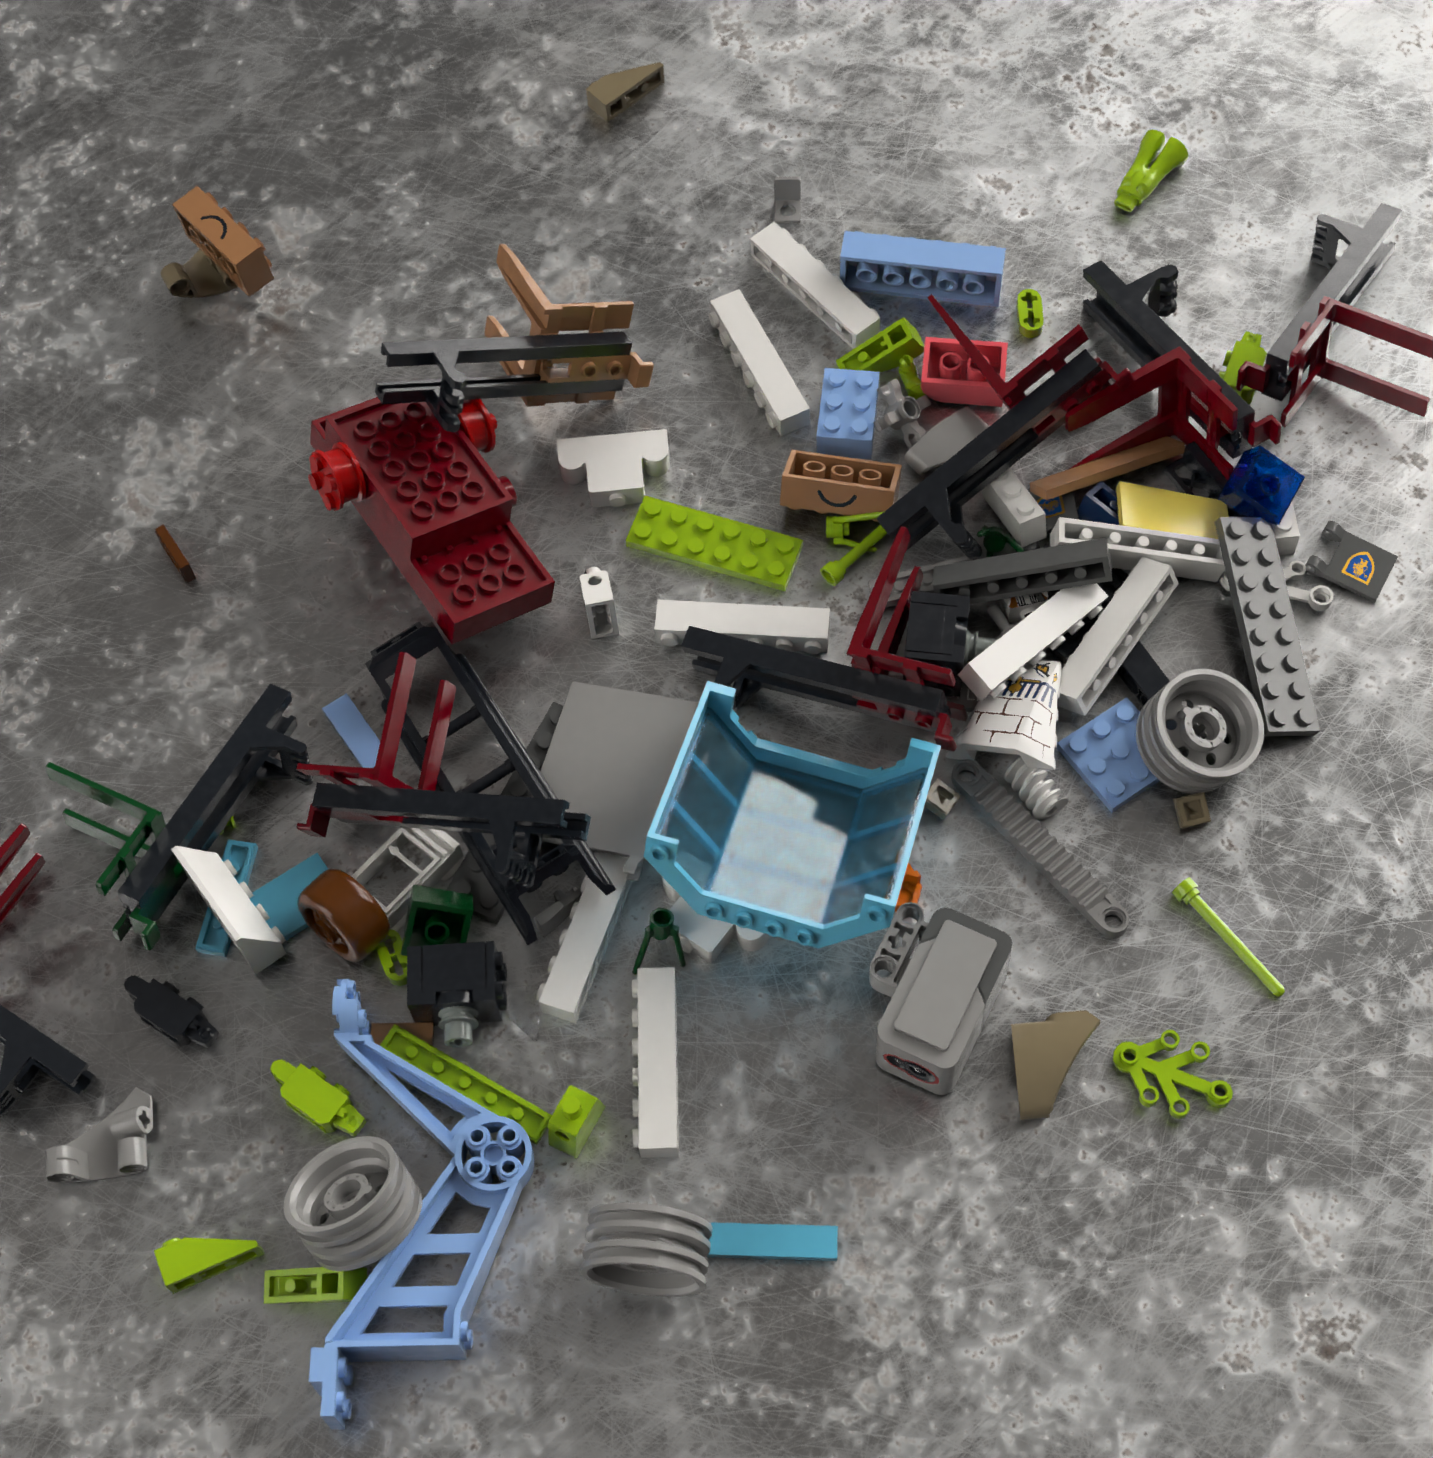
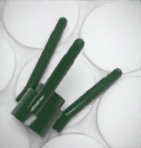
M985 525L982 527V530L977 532V537L983 536V545L987 549L986 558L993 557L994 553L1000 552L1004 549L1006 543H1009L1017 552L1024 551L1012 538L1011 534H1005L1004 530L998 526L988 527Z
M659 907L651 912L649 926L645 928V936L632 970L634 975L638 973L637 968L641 967L652 937L657 940H665L672 936L680 966L684 967L686 965L679 937V926L674 924V915L670 910Z

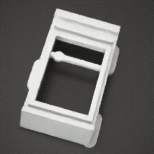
M400 827L351 876L364 886L395 856L418 874L387 907L375 898L389 920L390 929L398 932L405 925L413 885L432 888L440 879L448 881L456 874L465 857L463 856L460 844L444 830ZM409 840L433 860L423 871L399 852Z

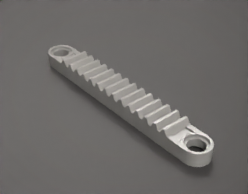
M961 760L954 765L951 777L954 787L1101 934L1109 938H1118L1126 932L1129 915L1125 908L1109 894L1105 886L1102 887L1097 878L1091 876L1088 869L1085 870L1080 861L1074 859L1072 853L1066 851L1063 844L1057 842L1055 836L1049 834L1047 828H1042L1040 822L1037 819L1034 820L1031 813L1025 811L1023 805L1017 803L1015 797L1009 795L1006 788L999 785L996 778L993 779L973 760ZM963 770H970L974 773L975 778L970 782H965L958 777V774ZM1108 915H1116L1121 919L1122 924L1117 928H1111L1105 923L1104 919Z

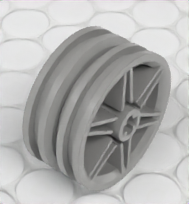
M1192 669L1174 677L1145 703L1136 724V742L1139 753L1147 768L1165 785L1177 791L1190 794L1212 792L1225 785L1255 761L1264 740L1263 717L1252 694L1233 677L1212 669ZM1182 701H1186L1187 706L1183 707ZM1226 735H1227V736L1229 737V739H1230V743H1229V744H1226V743L1224 742V739H1225Z
M360 1136L334 1144L311 1159L291 1182L285 1195L283 1207L288 1223L319 1265L333 1271H348L367 1266L381 1259L408 1236L421 1212L422 1193L393 1147L387 1141L374 1136Z
M610 1203L599 1205L589 1210L587 1221L590 1225L587 1226L585 1238L589 1244L583 1248L582 1256L585 1261L581 1264L580 1269L581 1276L586 1280L609 1289L650 1296H689L701 1293L706 1289L707 1279L704 1275L708 1272L709 1263L704 1257L710 1253L711 1243L708 1239L711 1238L713 1229L710 1222L698 1215L683 1210L642 1203Z

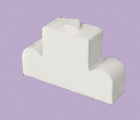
M667 429L557 439L558 463L562 479L568 484L576 485L587 478L590 505L592 507H620L625 504L642 503L645 496L643 474L647 473L650 476L659 477L667 473L670 468Z
M680 849L677 853L676 862L703 888L709 868ZM718 874L713 893L769 908ZM662 877L666 896L675 902L670 911L674 915V924L679 926V937L684 952L690 953L692 951L708 963H713L734 936L737 937L738 944L747 951L760 950L771 938L766 933L741 928L731 923L710 919L697 914Z

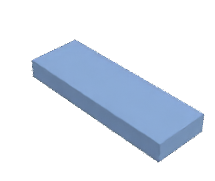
M346 693L322 708L323 713L359 765L363 768H374L380 740Z

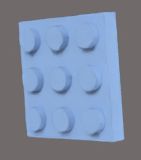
M1128 697L1057 742L1058 751L1111 813L1160 781L1147 768L1139 753L1136 742V724L1140 711Z

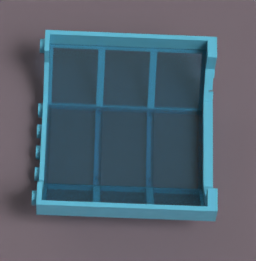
M707 681L648 831L644 858L697 914L710 919L731 923L741 928L766 933L773 937L797 942L804 946L819 949L890 927L941 745L911 738L905 759L897 761L895 766L887 769L882 767L873 770L757 738L751 730L746 731L738 722L740 717L733 710L736 689Z

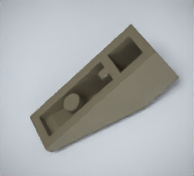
M658 62L604 75L586 88L588 106L607 123L665 83L663 64Z

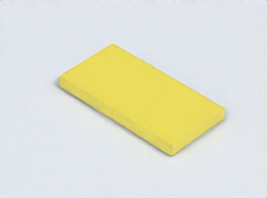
M1119 481L1116 487L1118 519L1121 526L1218 539L1215 521L1219 517H1228L1227 501Z

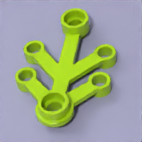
M1166 1030L1160 1038L1141 1046L1133 1042H1123L1115 1048L1113 1053L1115 1066L1120 1071L1130 1074L1139 1092V1101L1145 1107H1152L1157 1103L1159 1092L1154 1086L1148 1084L1143 1070L1155 1075L1169 1103V1112L1176 1119L1185 1118L1189 1112L1190 1105L1186 1099L1180 1097L1174 1083L1205 1094L1208 1104L1214 1108H1224L1232 1099L1233 1090L1227 1082L1223 1080L1209 1082L1178 1070L1194 1062L1203 1063L1208 1059L1210 1048L1205 1042H1195L1190 1050L1160 1062L1148 1057L1162 1050L1173 1051L1178 1047L1180 1037L1174 1030ZM1172 1037L1175 1043L1172 1045L1167 1044L1164 1038ZM1201 1048L1205 1051V1055L1198 1056L1194 1050ZM1130 1052L1134 1055L1135 1059L1131 1061L1126 1060L1123 1054ZM1222 1088L1226 1095L1218 1096L1214 1089ZM1151 1092L1155 1099L1151 1101L1146 1100L1143 1094ZM1174 1105H1183L1185 1111L1182 1113L1175 1111Z

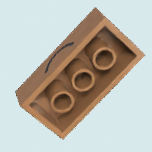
M196 186L172 204L187 237L246 295L252 296L274 279L270 270L272 264L263 253L265 247L257 237L252 238L249 236L247 228L241 222L236 223L227 208H220L210 192L205 194Z
M792 449L782 474L780 505L788 506L794 510L808 509L815 510L821 514L836 513L843 514L844 516L886 511L897 502L902 465Z

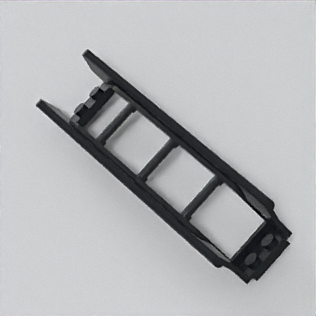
M419 621L370 652L372 659L365 664L380 687L384 698L381 702V707L386 714L391 688L385 679L395 673L399 653L406 652L417 660L438 647L474 703L470 710L449 722L446 738L482 716L509 758L504 761V764L458 791L454 790L440 767L435 791L478 794L517 770L534 798L558 799L466 656L461 653L456 654L446 644L433 622L425 626ZM405 713L400 739L421 771L429 735L422 738L408 714ZM458 831L528 946L538 940L530 915L518 898L520 895L537 890L542 886L544 880L552 875L558 876L564 873L569 868V864L576 860L588 878L606 896L616 890L586 841L561 839L562 844L538 859L534 884L530 888H525L495 871L494 866L498 851L496 844L490 847L482 833ZM515 838L513 843V849L518 847Z

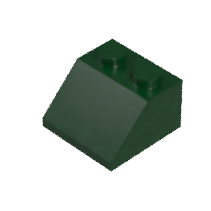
M413 885L407 909L401 955L407 956V947L421 946L423 948L425 945L466 943L473 915V895Z

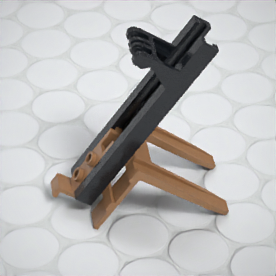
M499 244L496 262L507 284L531 320L529 336L510 337L494 316H487L484 331L486 338L382 342L381 354L387 356V367L438 365L442 371V379L376 382L375 393L382 404L426 402L441 427L447 432L454 433L459 431L461 422L457 415L462 414L464 400L521 397L527 407L545 406V403L575 402L580 404L589 403V401L610 400L614 399L616 391L623 390L625 379H628L634 388L649 387L654 364L652 362H643L636 352H631L632 342L624 331L603 332L604 329L629 328L634 307L632 301L552 304L517 256L506 244ZM589 330L588 333L559 334V331ZM500 362L507 375L467 378L463 372L456 370L455 366L460 363Z

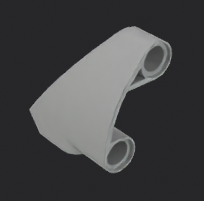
M965 407L951 414L930 429L909 449L904 459L921 477H927L938 466L944 464L986 430L989 425L970 407Z
M135 1087L129 1096L99 1124L63 1146L48 1148L45 1151L46 1180L57 1183L86 1182L118 1178L146 1171V1134L151 1132L153 1128L152 1096Z

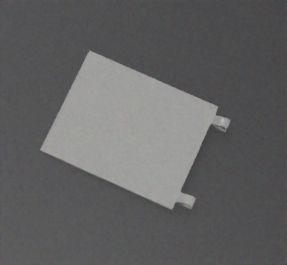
M572 681L540 772L556 797L570 803L569 809L565 810L566 812L584 813L591 817L586 841L592 851L629 857L623 872L628 874L627 880L639 882L642 875L643 862L647 861L644 858L646 837L699 702ZM669 813V815H668V818H667V820H666L665 826H664L663 831H662V833H661V835H663V836H664V833H665V830H666V827H667V824H668V820H669V817H670V813ZM542 838V842L563 843L561 839Z

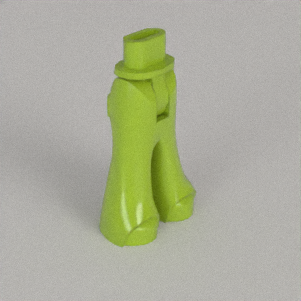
M1154 129L1147 131L1141 140L1138 154L1131 168L1124 176L1117 190L1118 196L1114 201L1115 206L1127 212H1132L1135 206H1140L1171 170L1181 167L1187 161L1188 151L1185 145L1174 137H1170L1165 144L1164 133ZM1156 158L1150 169H1148L1152 161Z

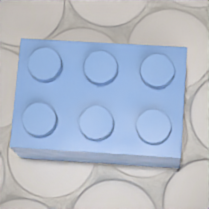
M825 368L817 428V453L872 459L875 424L873 422L876 421L879 372Z

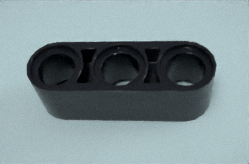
M1140 641L1136 643L1117 670L1118 675L1142 707L1170 681Z

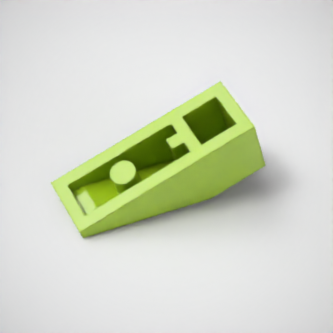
M903 317L837 359L836 363L839 369L881 373L899 367V360L903 355H909L914 359L924 353V344L917 329Z
M173 1238L165 1241L161 1248L154 1250L165 1286L173 1294L265 1255L263 1248L256 1240Z
M324 1267L265 1270L264 1304L351 1302L367 1279V1268L361 1267L348 1271H333Z

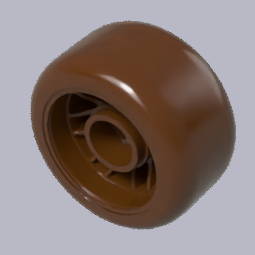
M328 869L322 872L298 897V909L311 930L332 951L348 961L358 962L365 959L387 938L390 932L389 920L375 898L357 880L339 869Z

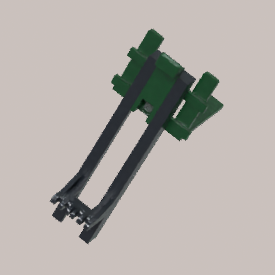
M271 683L167 825L165 824L162 812L51 762H48L45 766L50 780L141 820L129 837L67 808L62 813L68 826L120 849L96 881L98 893L106 896L123 871L127 878L117 891L121 902L124 903L123 908L126 910L112 929L115 939L122 941L131 927H133L134 932L141 935L145 949H153L161 937L156 922L188 879L171 849L175 846L208 851L258 780L292 779L304 785H311L313 783L312 775H305L296 770L298 763L310 764L306 744L290 737L298 726L296 717L292 715L289 718L282 716L292 702L290 691ZM278 752L281 760L275 758ZM149 836L152 840L151 846L144 844ZM134 856L141 859L137 865Z

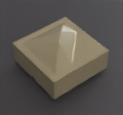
M937 778L929 788L924 806L944 820L962 795Z
M1204 792L1173 799L1180 828L1211 822Z

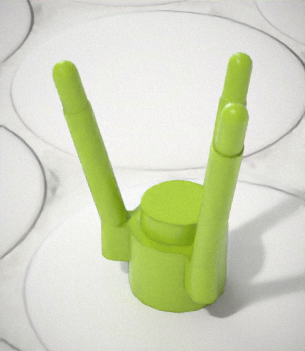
M884 511L850 516H827L826 537L834 538V545H846L854 548L859 542L844 538V536L850 535V522L872 520L880 516ZM871 547L868 551L875 553L877 549Z

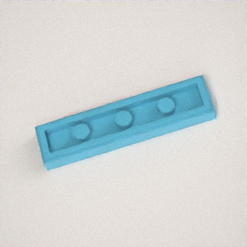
M228 839L222 861L224 862L229 859L238 872L234 876L239 884L244 881L248 886L258 846L256 843ZM207 907L195 949L198 953L227 957L232 940L209 907Z
M710 1222L713 1229L712 1236L708 1239L711 1247L707 1257L837 1261L838 1226Z

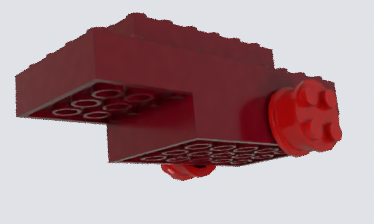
M378 397L311 421L310 444L315 449L309 456L312 474H309L308 478L311 487L315 491L318 490L325 507L329 511L342 509L346 502L351 501L451 644H455L552 602L555 585L554 579L510 521L512 506H515L517 503L515 489L507 477L501 476L498 478L479 453V451L488 453L494 450L496 444L495 429L498 426L495 416L488 412L481 399L464 400L462 414L457 415L461 422L459 431L454 433L447 432L441 427L426 402L382 404Z

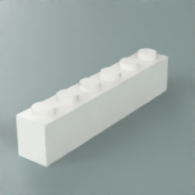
M773 222L750 238L751 256L852 349L880 332V316L877 311L863 303L856 292H851L838 276L831 274L826 269L824 263L821 260H816L809 254L807 248L803 244H798L785 228H781Z
M740 289L711 300V312L708 313L710 323L713 328L717 327L719 329L722 344L725 348H730L735 366L737 368L741 367L743 379L747 387H752L755 391L754 396L760 408L764 407L766 410V418L770 427H775L779 435L783 436L809 425L810 408Z
M1064 517L1058 518L1050 533V547L1107 538L1112 568L1131 570L1136 566L1141 557H1146L1171 565L1176 577L1217 582L1225 571L1219 539Z
M1141 557L1136 566L1131 569L1129 576L1121 587L1115 591L1109 604L1100 612L1097 621L1089 632L1084 635L1082 642L1074 653L1068 657L1066 664L1062 668L1060 698L1057 699V706L1086 716L1179 584L1171 565Z
M1097 583L1061 589L971 660L958 676L981 702L989 695L993 698L997 697L1007 688L1005 685L1006 681L1009 679L1013 682L1018 680L1027 671L1024 668L1030 663L1034 667L1046 656L1044 651L1047 648H1050L1052 651L1055 650L1066 640L1063 636L1067 632L1073 635L1085 625L1082 621L1086 617L1090 620L1095 618L1104 609L1101 604L1109 596Z
M658 600L654 628L656 644L670 647L682 645L688 627L693 626L787 651H805L809 654L828 653L830 608Z
M594 852L595 857L616 890L606 896L587 875L584 877L581 885V892L583 893L579 902H574L570 912V919H572L568 929H563L559 939V946H561L557 956L553 955L548 966V973L550 975L546 984L542 983L538 989L536 999L539 1001L542 1013L575 1024L577 1023L633 882L627 880L628 874L623 872L629 857Z
M675 967L637 968L638 979H632V997L638 998V1008H632L633 1027H638V1038H632L633 1057H638V1068L632 1069L633 1087H638V1098H633V1117H639V1128L633 1129V1148H639L641 1158L679 1157L677 988Z

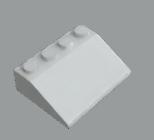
M175 846L171 849L195 889L255 974L287 954L282 946V943L286 941L277 926L270 928L266 923L270 917L260 903L254 906L250 898L254 895L244 881L240 884L236 881L234 876L238 872L229 859L223 862L215 852Z

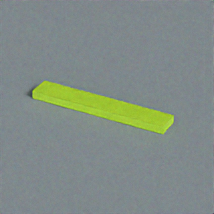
M394 1024L380 1044L384 1049L496 1115L514 1120L523 1127L530 1141L535 1145L539 1143L548 1129L551 1114L398 1025Z

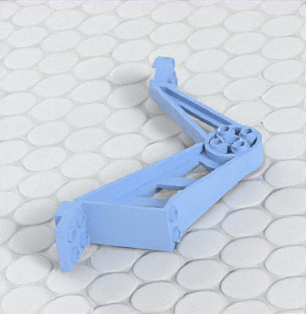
M337 979L338 986H334L332 1015H336V1021L339 1023V1028L334 1029V1037L338 1045L453 1158L422 1200L419 1218L411 1232L395 1249L381 1258L325 1337V1346L311 1348L309 1383L321 1396L320 1416L331 1430L345 1429V1419H350L351 1399H346L347 1386L352 1385L353 1366L348 1365V1362L467 1360V1350H472L473 1331L469 1329L470 1318L522 1189L529 1182L535 1165L530 1138L521 1125L510 1118L496 1115L374 1042L371 1035V1021L367 1020L366 1009L361 1008L360 992H356V982L351 979ZM392 1074L465 1117L449 1131ZM498 1132L497 1141H492L490 1133ZM469 1151L472 1158L465 1163L467 1152ZM525 1151L523 1165H521V1162L517 1158L522 1156V1154ZM493 1175H498L500 1183L492 1184ZM456 1194L472 1205L489 1209L479 1233L430 1234ZM470 1254L457 1285L394 1287L415 1255ZM447 1307L444 1313L443 1332L362 1334L379 1308Z

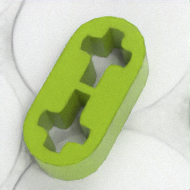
M1025 289L1017 297L1018 329L1022 336L1036 338L1042 333L1043 329L1042 298L1036 290ZM1026 300H1030L1032 308L1027 307ZM1028 319H1032L1035 327H1029Z
M390 929L387 938L376 948V951L390 983L396 986H403L407 984V956L401 955L402 938L400 934ZM387 939H391V941L394 942L393 947L395 952L392 954H389V951L385 946V941ZM398 960L401 967L404 968V974L401 976L397 975L393 962Z

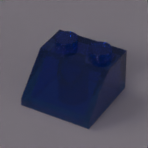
M1259 445L1243 452L1218 499L1239 514L1248 517H1259L1268 523L1279 525L1305 477Z

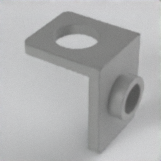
M798 176L775 177V223H800L801 178ZM784 207H791L795 210V213L792 216L786 217L780 211Z

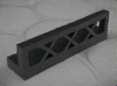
M1195 441L1185 446L1182 458L1164 467L1163 472L1181 493L1194 495L1192 492L1193 487L1203 488L1209 493L1208 498L1227 501L1228 517H1259ZM1186 466L1192 473L1191 479L1179 477L1175 471Z

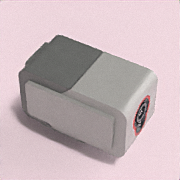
M904 903L897 909L891 925L888 927L871 961L869 971L871 986L876 991L891 997L877 1028L876 1062L880 1068L938 1095H947L955 1088L1006 980L1013 945L1012 939L1007 933L950 908H940L935 911L929 923L924 921V911L916 903ZM911 917L914 918L917 921V923H915L914 925L905 924L902 920ZM899 936L902 937V947L899 946L897 950L892 949L897 946ZM918 940H919L920 942H919V944H918V946H917V948H916V950H915V952H914L912 958H910V956H911V954H912V952H913V950H914V948H915V946H916V944H917V942H918ZM884 969L888 970L891 975L882 978L876 972Z

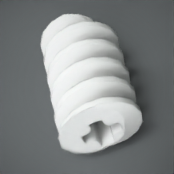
M1019 757L1006 771L1005 780L1008 783H1012V789L1015 792H1019L1018 797L1022 801H1026L1025 806L1027 809L1033 810V817L1037 820L1045 819L1063 809L1067 805L1068 799L1065 797L1057 800L1062 791L1060 788L1050 790L1055 783L1053 779L1043 781L1048 772L1042 770L1037 773L1036 771L1039 768L1027 767L1022 757Z

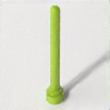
M879 525L839 561H829L820 569L821 575L830 585L836 586L844 579V574H846V569L887 534L882 525Z
M1190 877L1183 880L1172 891L1176 899L1180 903L1190 904L1275 996H1282L1285 992L1284 987L1199 896L1200 892L1197 890L1199 886Z

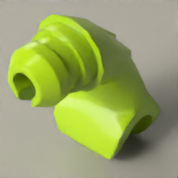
M903 355L899 360L900 366L898 371L908 396L918 399L925 395L921 389V380L918 377L913 358L909 355Z

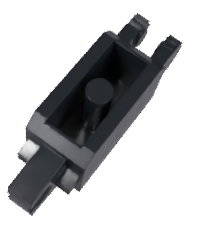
M131 975L125 980L124 989L135 1000L134 1011L139 1014L141 1020L178 1046L189 1045L193 1041L209 1048L218 1038L219 1032L208 1022L202 1012L204 1007L192 997H188L186 1000L178 995L180 991L168 981L162 984L153 978L148 983L136 975Z

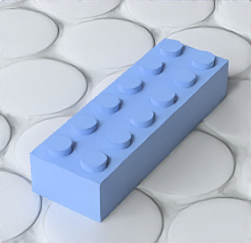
M845 231L840 254V279L850 291L928 299L927 297L932 294L937 301L999 307L1006 248L917 239L914 237H898L887 234H871L860 231Z

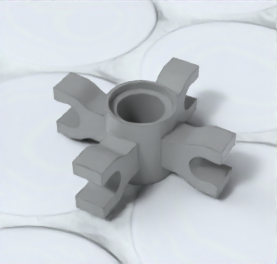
M896 378L877 389L880 397L887 402L889 407L886 408L884 417L873 423L878 432L887 427H891L894 430L902 429L905 443L909 448L926 434L925 429L918 424L916 419L920 417L921 410L931 405V402L927 395L918 399H914L911 396L903 397L900 383Z

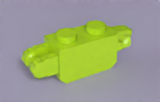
M1246 331L1241 341L1236 340L1233 351L1227 350L1223 366H1226L1227 369L1225 372L1220 371L1219 376L1242 399L1251 404L1256 390L1244 386L1241 391L1236 390L1238 370L1245 361H1250L1263 367L1267 353L1264 348L1260 347L1262 335Z
M283 1059L272 1062L271 1074L281 1084V1097L286 1101L288 1107L324 1133L335 1132L338 1128L354 1137L359 1134L367 1122L354 1108L349 1098L351 1093L339 1083L332 1086L325 1081L327 1076L315 1066L309 1069L300 1063L296 1068Z

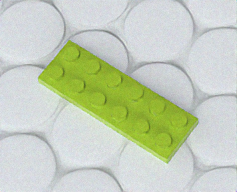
M646 495L625 540L626 547L781 591H786L803 548V539Z

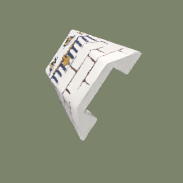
M1041 660L1034 667L1029 663L1024 667L1027 671L1018 680L1013 682L1009 679L1005 682L1007 688L997 697L993 698L989 695L982 702L979 700L954 740L957 746L954 752L947 751L945 756L949 759H968L974 761L977 751L1020 755L1027 767L1055 770L1054 750L1057 748L1055 732L1059 716L1057 699L1060 698L1061 663Z

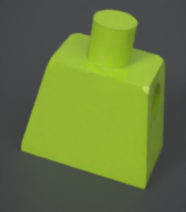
M570 1085L549 1120V1145L577 1159L602 1115L605 1105L595 1096ZM562 1134H565L569 1139L562 1137Z

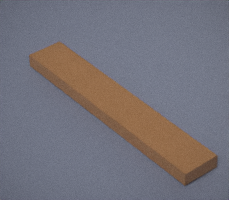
M1165 436L1030 482V492L1045 500H1049L1183 454L1185 443Z

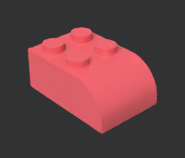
M925 337L921 389L925 395L933 400L944 403L1002 407V400L957 339ZM970 340L1005 382L1008 343Z

